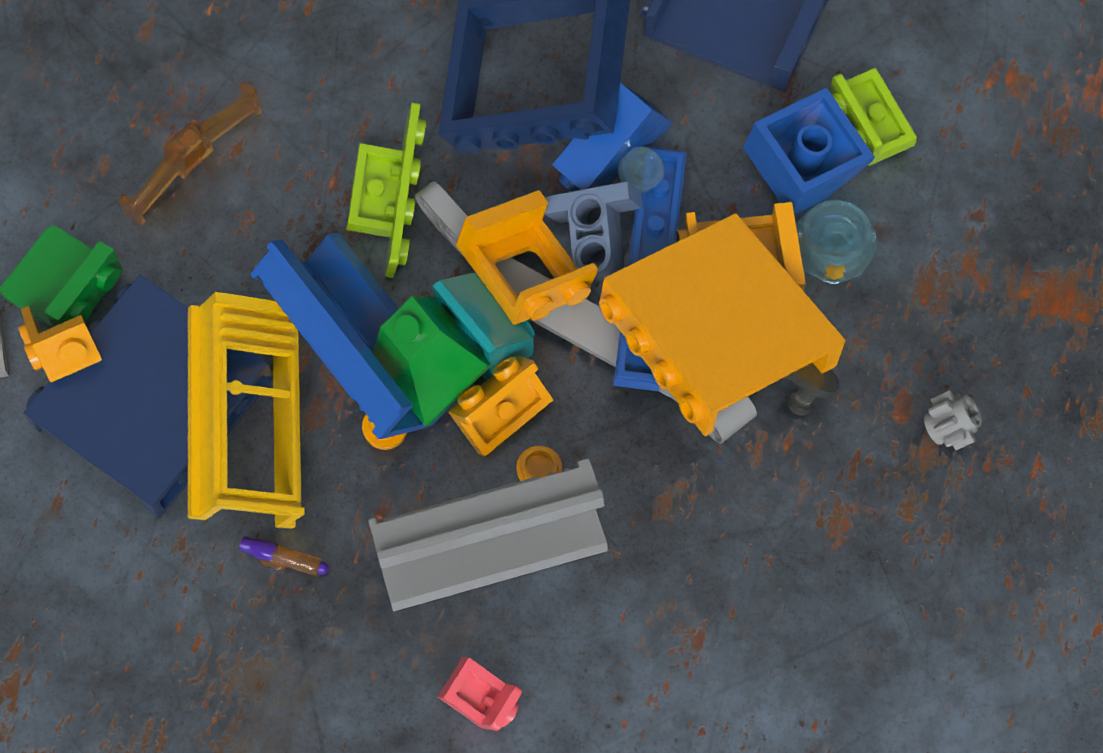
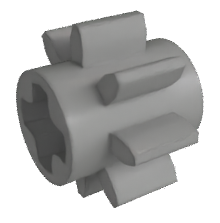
M950 390L932 398L931 403L933 407L929 408V413H926L924 416L925 427L931 439L938 445L945 443L946 447L953 445L955 450L975 442L973 433L977 432V428L981 427L982 417L973 399L967 395L961 397L959 393L953 395Z

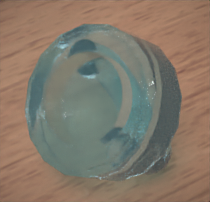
M640 146L633 148L621 158L618 164V174L621 182L628 181L640 190L641 193L652 190L662 181L664 165L655 151Z

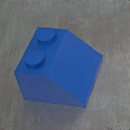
M827 88L754 122L743 147L780 203L792 202L794 215L826 200L868 166L875 158Z

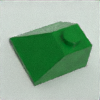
M411 296L380 327L372 351L376 359L413 404L410 409L425 427L430 426L492 366L436 297Z

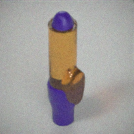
M244 536L240 543V551L253 555L260 560V564L285 571L288 567L314 576L324 575L329 571L328 565L323 562L322 558L280 546L272 541L252 539Z

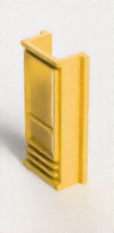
M215 292L201 306L191 305L188 307V519L206 520L220 509L275 514V527L293 529L296 527V520L304 515V507H301L298 329L276 301ZM227 349L273 355V388L243 385L238 380H234L231 383L227 382ZM227 391H230L233 395L249 393L273 397L275 493L227 488Z

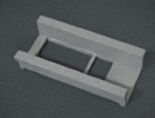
M589 458L577 461L578 468L572 470L565 468L563 472L557 474L551 472L547 477L540 478L536 476L383 519L382 523L377 524L375 518L369 519L368 522L393 612L608 551L607 540L596 509L604 507V497L601 489H599Z

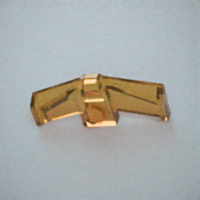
M243 82L238 86L241 97L228 107L201 123L192 119L183 129L178 130L172 135L168 143L163 147L166 155L145 186L133 199L125 194H122L118 199L122 211L137 225L145 223L143 214L177 175L182 179L185 178L213 151L211 144L213 141L252 112L258 115L261 114L262 109L256 88Z

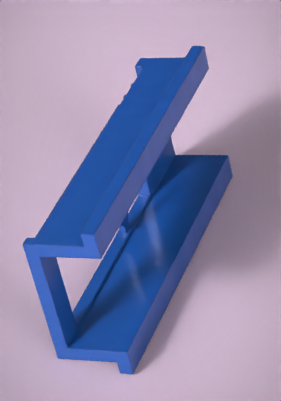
M339 233L328 234L306 262H300L283 240L271 241L266 247L269 251L250 275L253 279H261L263 281V286L351 399L359 404V409L366 413L371 423L373 422L376 427L372 432L378 440L432 427L446 410L430 426L425 427L410 409L413 404L372 353L380 327L399 308Z

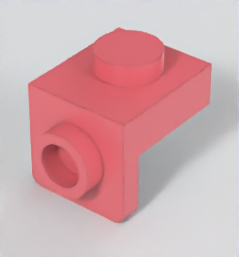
M462 657L437 697L480 728L498 731L501 727L508 725L515 717L519 708L517 701L523 690L516 685L504 683L471 658Z

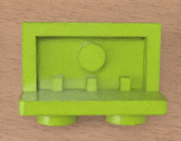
M876 68L849 80H845L842 74L832 78L829 92L875 157L868 166L915 146L917 137Z

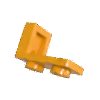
M27 306L20 309L25 324L19 326L18 330L25 343L24 349L35 371L41 368L44 369L50 383L102 360L81 315L42 332L30 307Z

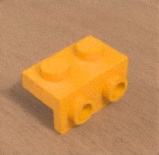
M518 355L504 359L495 366L492 371V377L481 386L475 385L463 392L457 400L459 404L449 411L451 417L479 455L486 457L553 401V398L535 374L539 368L533 360Z

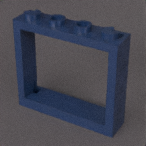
M459 0L438 134L460 153L471 152L474 155L478 154L480 150L495 148L513 150L518 145L533 143L550 145L556 143L557 140L570 138L585 140L593 135L614 133L630 0ZM594 12L583 102L473 117L486 30Z

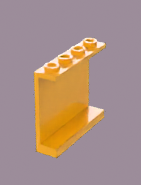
M736 213L605 277L599 301L602 315L609 323H614L625 336L631 352L636 356H641L652 370L656 383L662 389H667L678 402L684 418L689 423H694L704 436L713 433L718 412L802 367L813 363L822 374L836 367L846 341Z

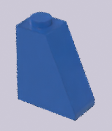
M620 82L614 133L593 135L585 140L574 138L552 165L563 174L559 181L571 192L610 185L642 154L643 147L651 146L673 122L642 95Z

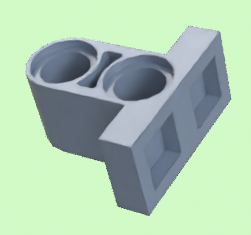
M626 181L545 197L549 203L545 215L559 224L569 222L572 258L577 269L591 264L593 256L602 249H605L606 252L605 260L597 267L598 272L594 280L603 282L605 277L624 268L620 212L642 209L640 190ZM601 207L599 219L595 223L588 225L587 218L589 213L594 208Z

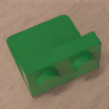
M50 226L42 233L1 285L0 292L4 299L20 309L29 306L34 317L50 328L80 315L86 323L94 308L104 295L113 288L124 270L114 249L99 241L92 249L62 229Z

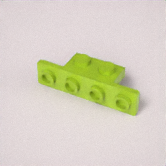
M411 102L406 119L402 151L359 144L346 230L389 237L384 277L389 278L394 277L398 265H406L410 239L402 238L404 224L411 225L413 219L415 199L408 198L409 184H417L421 159L413 158L415 145H422L426 127V120L419 119L420 103Z

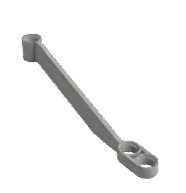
M432 181L415 194V199L427 218L463 256L456 243L465 218L468 216L438 183ZM512 258L495 264L517 296H519L521 291L551 280ZM585 299L574 306L566 304L552 310L544 318L533 321L616 367L620 330L614 323L611 324L604 318L598 305ZM659 387V392L675 400L667 389L664 390ZM749 397L718 412L713 433L709 434L714 441L722 444L757 415L755 406Z

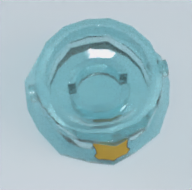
M832 200L818 203L796 223L803 269L822 281L836 284L860 276L873 259L877 247L876 231L871 226L870 220L863 210L851 202Z

